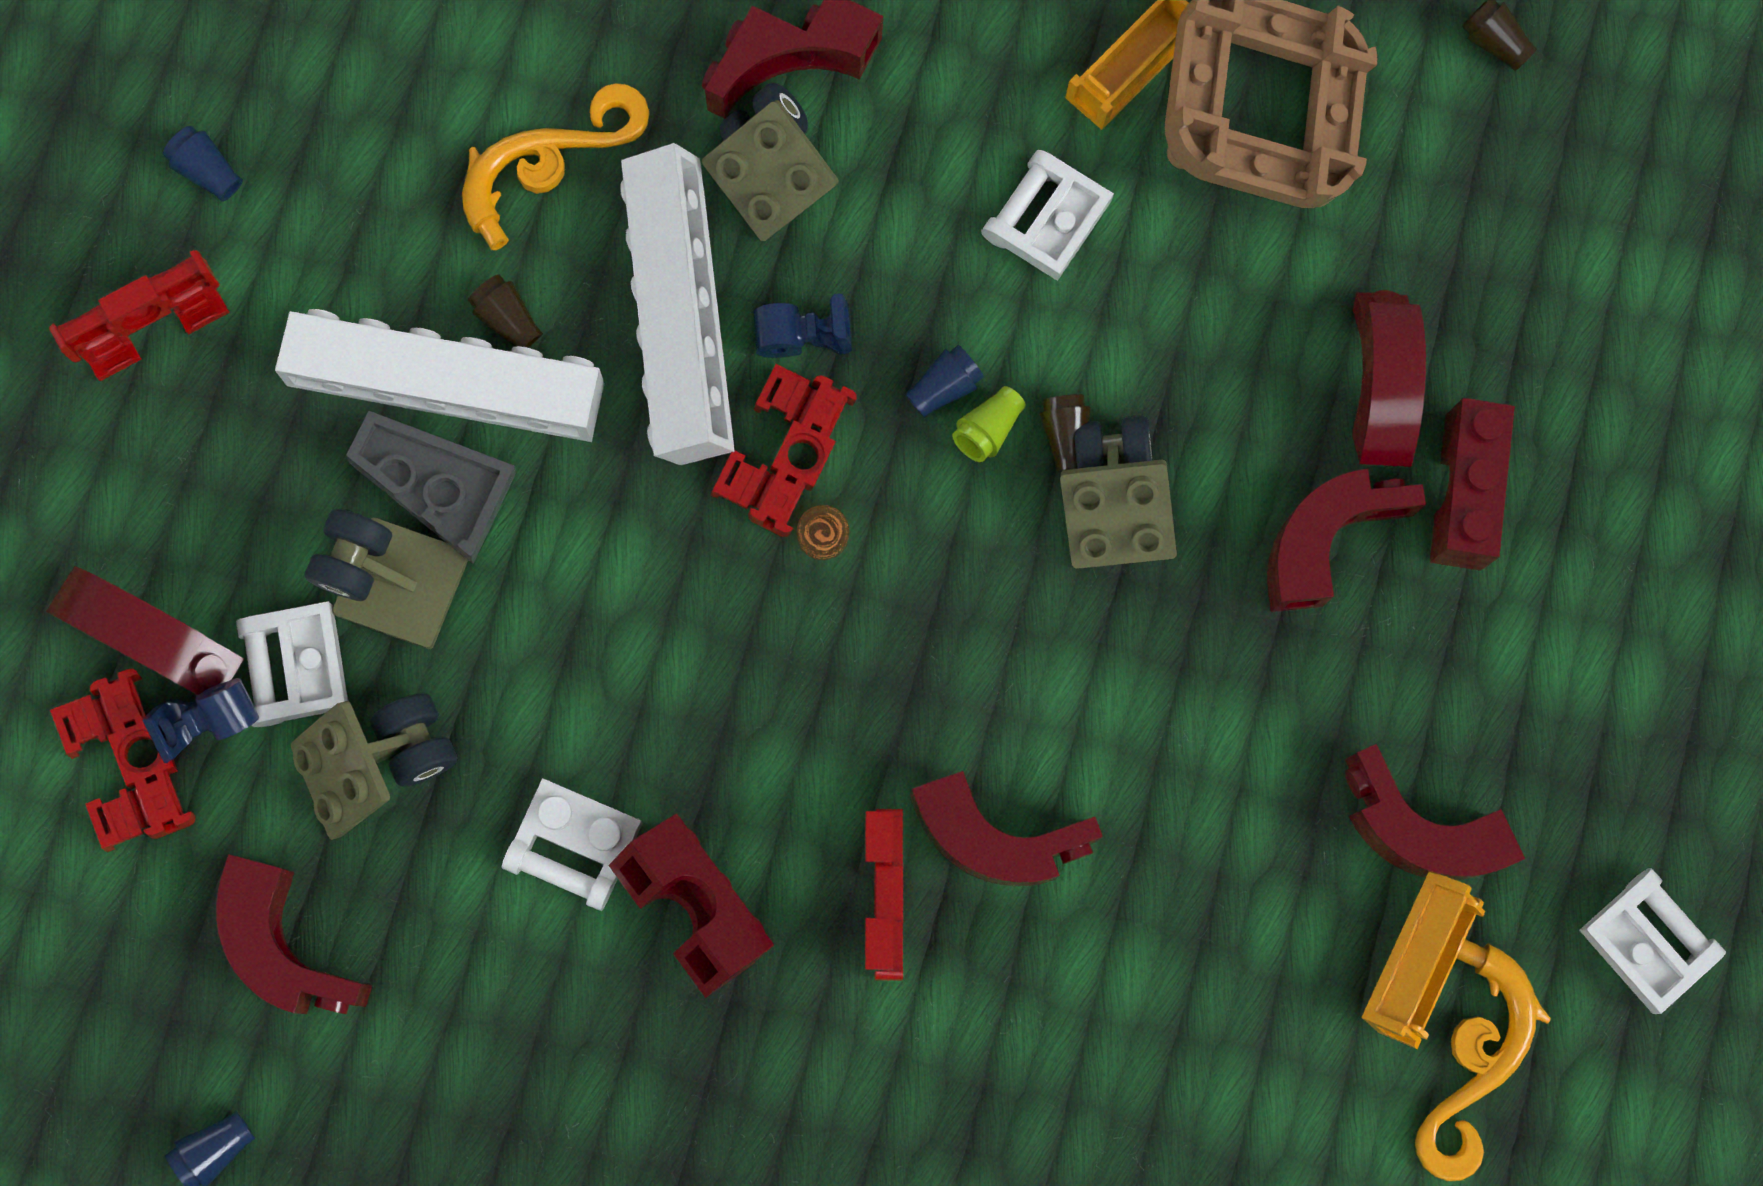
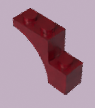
M823 0L821 6L812 5L804 20L803 27L800 29L757 7L751 6L744 21L737 19L732 25L725 43L728 49L720 63L713 61L706 71L702 82V89L705 90L707 111L726 119L731 109L751 89L772 77L792 71L822 69L847 74L860 80L882 40L883 16L851 0Z

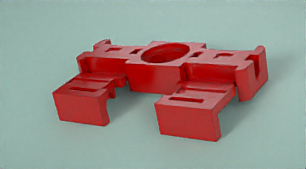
M198 250L190 251L191 257L151 278L145 275L99 299L100 305L58 327L53 323L49 330L61 352L72 362L81 361V356L89 363L97 379L102 381L142 360L129 335L172 313L170 308H173L188 335L230 313L217 290L219 282L209 264Z
M775 364L753 409L759 413L762 410L768 412L771 406L772 409L775 408L786 415L785 421L790 423L793 420L769 470L774 474L766 471L768 466L762 464L760 469H757L743 462L746 457L745 455L737 451L731 452L712 490L711 496L717 499L721 496L745 509H748L749 505L759 509L750 508L748 513L749 520L779 536L787 537L793 530L792 527L787 525V522L803 490L812 491L836 441L829 437L845 404L853 406L857 395L853 390L845 386L842 389L832 386L833 380L822 375L817 376L811 385L818 390L812 389L808 386L810 380ZM778 379L781 383L770 403L769 400L777 386L776 381ZM812 425L817 426L821 430L813 428ZM796 443L809 444L816 452V464L810 469L805 470L794 467L788 458V451L791 446ZM738 462V463H740V466H739V468H738V470H737V472H736V474H735V476H734V478H733V480H732L730 486H728V483H729V481H730V479H731V477H732V475H733V473H734V471H735V469H736V467H737V465H735V463Z
M131 668L118 672V678L108 681L107 678H102L93 682L90 686V692L95 697L101 695L99 699L93 700L88 695L50 710L65 752L71 759L80 756L79 751L83 750L81 743L84 744L94 738H99L101 743L109 740L126 786L129 789L136 788L127 792L126 788L119 790L121 797L104 804L100 798L85 804L101 848L106 852L115 850L114 846L142 835L143 831L150 838L158 839L191 826L196 819L191 811L184 814L170 774L178 771L174 759L164 763L158 753L156 760L144 768L133 767L128 761V751L132 744L138 740H152L142 721L146 716V712L134 683L142 680V677L136 670ZM131 721H135V723H133V724H131V725H126L127 723H129V722H131ZM159 725V729H160V731H161V733H162V735H163V737H164V739H165V741H166V738H165V736H164V733H163V731H162V728H161V726ZM169 821H173V822L170 823V824L164 825L165 823H167V822H169Z
M875 809V811H866L865 862H875L874 918H865V970H883L874 972V981H902L903 809Z

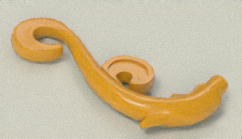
M615 83L604 86L596 92L591 101L590 118L591 123L595 127L601 128L603 126L602 118L605 112L611 108L619 107L629 114V122L616 132L541 128L522 131L505 137L489 146L481 155L476 147L469 149V165L462 192L463 210L472 230L475 233L482 234L491 250H498L509 241L498 223L500 215L495 209L501 193L499 191L491 193L493 182L500 171L516 158L536 155L540 158V162L535 165L528 163L524 158L519 159L517 165L518 179L528 191L536 194L549 192L558 186L564 177L565 162L559 149L619 146L636 140L644 133L648 126L649 109L646 99L638 90L626 84Z
M1466 939L1456 959L1474 966L1475 973L1487 978L1492 996L1497 997L1499 991L1502 992L1507 1002L1509 1021L1507 1034L1501 1048L1491 1056L1486 1055L1482 1048L1484 1041L1498 1042L1501 1038L1498 1029L1491 1021L1476 1016L1463 1019L1454 1028L1451 1038L1452 1054L1461 1066L1477 1073V1075L1437 1105L1418 1129L1415 1139L1416 1153L1422 1166L1434 1177L1446 1181H1462L1473 1175L1482 1163L1484 1149L1477 1130L1469 1122L1461 1120L1455 1123V1127L1460 1131L1462 1137L1460 1150L1455 1155L1448 1156L1442 1154L1437 1150L1435 1144L1439 1126L1454 1114L1502 1085L1517 1070L1528 1053L1536 1031V1020L1546 1024L1550 1022V1017L1540 1005L1525 971L1512 957L1490 944L1482 947Z

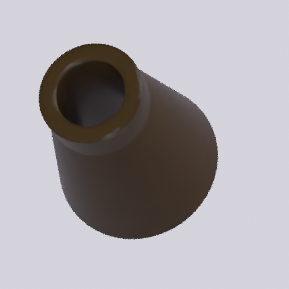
M1486 0L1462 25L1470 34L1467 37L1469 41L1502 60L1514 71L1520 68L1537 50L1529 41L1504 1L1499 4L1496 0Z
M500 274L485 281L468 298L469 303L475 308L472 314L514 347L529 348L543 335L532 319L512 281L506 282Z
M1083 394L1046 398L1043 400L1044 412L1039 413L1055 459L1056 472L1078 469L1075 432L1079 427L1090 421L1091 407L1085 406Z

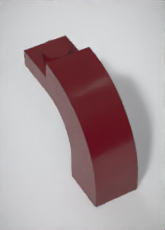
M1379 290L1374 293L1356 292L1353 312L1362 344L1363 372L1360 400L1352 436L1359 464L1411 467L1420 432L1426 380V341L1421 307L1417 304H1410L1407 295H1400L1389 290Z
M1363 469L1337 476L1310 493L1280 528L1270 552L1267 584L1271 612L1323 607L1334 597L1329 552L1336 532L1342 527L1357 522L1413 517L1426 505L1423 484L1405 486L1403 479H1390L1373 484V489H1371L1368 469Z
M74 566L46 610L47 613L198 696L213 686L232 680L244 660L241 656L209 639L183 622L77 566Z
M1377 744L1345 759L1349 768L1345 770L1347 783L1355 797L1358 799L1363 798L1367 808L1350 815L1349 818L1363 840L1377 854L1394 866L1426 878L1428 872L1454 880H1463L1504 869L1525 859L1502 809L1485 814L1459 826L1435 824L1420 817L1404 801Z
M963 771L913 788L910 793L921 826L937 850L962 871L973 877L998 885L1031 886L1053 881L1060 876L1053 857L1060 855L1063 864L1093 854L1090 844L1097 842L1103 837L1096 817L1038 837L1022 838L1005 834L990 825L981 815L974 802Z
M228 854L217 893L216 921L224 953L243 983L266 1002L295 1014H307L313 995L317 996L314 1004L315 1007L341 1014H347L349 1005L366 1007L372 985L314 970L297 959L288 947L283 934L282 914L294 872Z

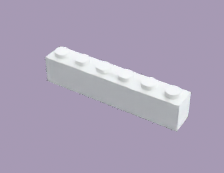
M672 143L621 160L623 180L620 189L627 208L629 228L626 230V242L632 253L634 272L631 280V289L637 301L639 325L636 334L643 353L645 371L642 377V388L648 400L650 424L647 429L648 440L653 449L654 456L678 465H684L735 451L700 158L679 145Z
M309 309L307 314L289 312L275 368L276 373L289 387L592 442L604 388L600 368L594 367L591 361L581 357L565 356L563 361L542 358V353L527 347H513L512 351L509 352L493 349L490 343L472 337H463L460 342L441 339L438 333L423 328H411L409 333L390 330L389 325L374 319L362 318L359 319L358 324L340 321L337 315L320 309Z

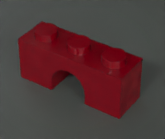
M1462 398L1445 415L1440 464L1449 465V482L1444 502L1434 516L1430 563L1481 571L1500 557L1515 406Z
M677 813L632 840L608 865L640 909L654 900L670 899L679 903L688 912L693 924L692 936L673 954L705 998L753 965L774 946L765 933L761 922L750 913L733 890L729 879L719 871L701 847L697 836L687 828Z

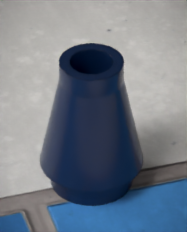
M187 126L176 133L164 148L163 155L170 161V169L214 194L221 202L228 200L234 195L243 182V179L233 171L205 131L198 132L194 127Z
M957 345L950 352L944 349L916 385L905 395L922 417L925 418L931 412L976 390L975 384L984 375L967 352L960 345Z
M236 1111L224 1120L175 1141L176 1148L168 1152L165 1158L184 1186H200L201 1184L208 1186L238 1153L256 1138Z

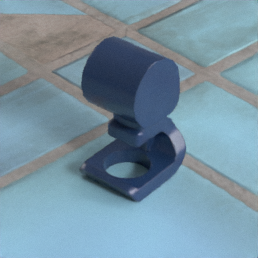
M834 294L830 298L831 314L825 319H819L815 312L801 316L798 307L789 303L767 304L755 309L756 354L768 358L797 356L802 353V347L807 342H811L816 347L831 349L840 355L851 352L849 304L844 295Z
M240 678L223 682L203 691L196 697L194 702L179 699L167 700L153 708L142 719L164 763L173 760L195 736L201 735L205 731L209 730L212 732L215 740H221L241 732L259 720V715ZM159 725L161 726L162 730L164 731V734H165V736H166L167 743H166V741H165V739H164V737H163V735H162V733H161V731H160V729H159Z

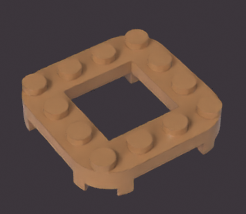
M1192 0L1181 13L1177 26L1165 118V135L1168 143L1167 157L1170 163L1176 168L1185 169L1198 179L1301 208L1322 207L1348 190L1353 182L1362 176L1367 159L1358 156L1366 75L1377 66L1376 47L1368 49L1362 34L1349 21L1353 18L1354 14L1340 6H1337L1327 14L1284 0ZM1231 43L1313 67L1303 150L1229 129L1230 119L1222 117Z

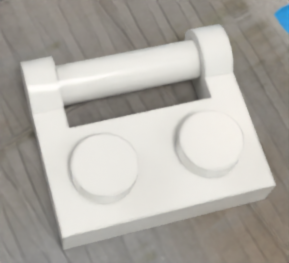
M1037 150L1027 163L1029 171L998 216L996 218L991 217L981 230V233L993 245L1008 249L1058 281L1111 203L1114 193L1053 155ZM1045 181L1056 183L1058 187L1026 234L1015 229V225Z
M329 601L249 616L236 621L238 637L245 640L254 707L259 715V720L252 724L253 727L272 726L287 720L328 712L337 703L348 701L336 620L332 612L333 605ZM275 632L279 633L288 700L280 702L275 700L266 636Z
M542 778L517 835L506 852L502 869L516 875L520 871L528 873L586 898V905L602 911L618 879L608 865L632 840L636 839L643 822ZM540 837L603 864L600 874L595 879L532 852L531 849L536 838Z
M1648 868L1637 875L1626 886V889L1579 931L1651 1013L1662 1014L1726 954V951L1715 939L1708 940L1662 889L1660 884L1663 880L1652 868ZM1643 900L1691 953L1686 962L1637 908Z

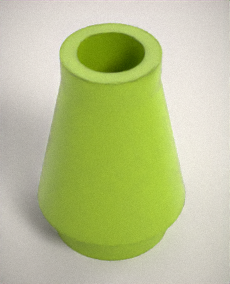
M1004 386L994 396L960 418L956 423L957 429L952 435L956 446L967 457L977 462H983L987 457H995L1018 415L1026 407L1025 401L1020 394L1012 388Z

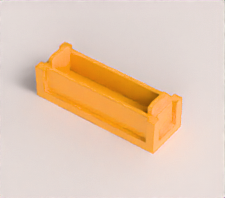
M1157 0L1081 77L1076 74L1069 81L1065 98L1102 130L1173 59L1178 21L1189 2L1186 0Z
M1428 872L1361 1017L1378 1033L1415 1049H1418L1421 1038L1427 1040L1429 1034L1424 1030L1466 936L1476 915L1483 916L1485 910L1482 908L1484 902L1477 897L1471 896L1472 888L1468 884L1441 874Z

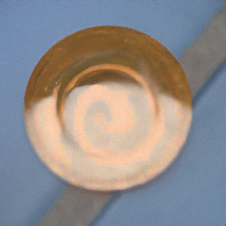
M819 505L812 507L801 516L798 522V543L801 549L814 559H832L841 554L847 546L849 540L848 521L842 512L832 506Z

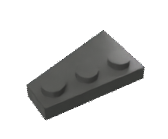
M368 411L346 454L349 464L472 564L476 560L516 475L515 466L371 411Z

